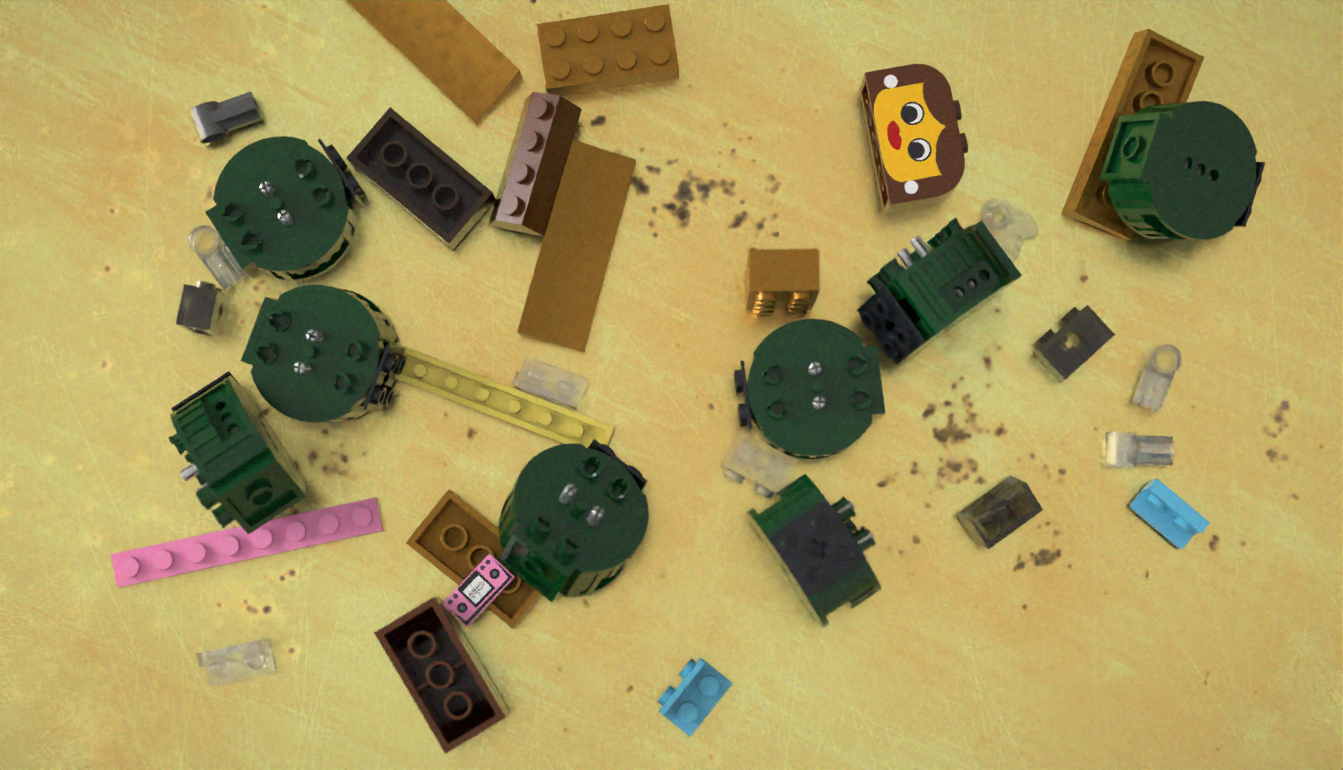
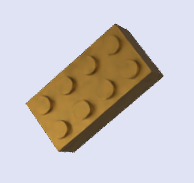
M669 4L536 24L547 94L564 96L679 78V66Z
M750 249L748 251L745 268L746 310L753 309L754 315H771L774 309H786L787 314L801 315L807 314L808 309H813L820 292L819 249Z
M448 489L406 542L458 585L489 554L498 560L504 550L500 544L498 527L450 489ZM499 561L515 578L487 608L514 629L542 594Z

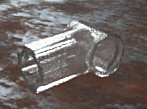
M200 225L191 231L189 235L191 249L198 255L223 291L234 287L248 275L241 269L219 233L212 227ZM204 234H211L214 237V244L208 250H200L198 247V240Z
M1169 344L1153 347L1147 353L1146 365L1132 403L1155 412H1161L1175 372L1179 370L1182 364L1181 352L1178 348ZM1160 351L1167 352L1171 357V364L1167 369H1162L1157 364L1156 359Z
M1133 432L1106 433L1105 467L1134 468L1136 465H1173V437L1136 436V433Z

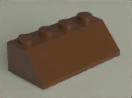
M533 92L525 99L488 225L545 236L582 108L559 95Z

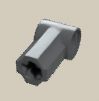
M252 92L219 103L217 101L205 102L190 110L200 143L218 141L228 136L229 131L262 120L259 107Z

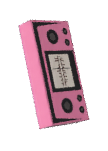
M489 554L450 594L442 605L468 628L515 577L495 557Z

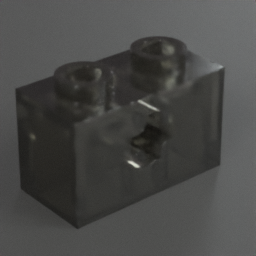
M195 281L194 286L184 284L176 325L191 333L222 338L230 299L222 294V289L216 288V285L212 283Z
M1088 305L1080 311L1075 306L1061 319L1064 323L1063 327L1056 333L1049 329L1036 341L1039 348L1033 354L1060 383L1066 380L1115 335ZM1075 335L1078 338L1075 346L1068 348L1065 345L1068 340L1067 337Z
M1010 475L957 513V516L972 540L990 549L1043 509L1028 484Z

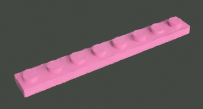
M374 497L272 519L250 534H247L240 526L111 554L117 588L381 532L384 531L378 498Z

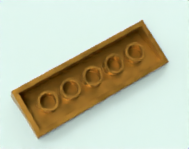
M345 0L476 125L522 79L521 71L446 0Z
M1150 29L1133 34L1061 214L1105 230L1124 240L1132 239L1135 231L1123 222L1114 209L1108 193L1110 184L1099 180L1119 116L1132 115L1138 110L1151 105L1187 102L1203 62V56Z
M573 139L517 332L520 336L580 352L585 351L636 165V159Z

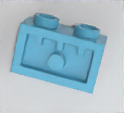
M1158 478L1150 480L1129 505L1136 514L1178 549L1184 548L1195 534L1202 533L1210 524L1208 520Z
M702 658L697 663L691 659L679 674L683 678L676 689L669 686L657 701L662 705L658 712L690 737L733 684Z

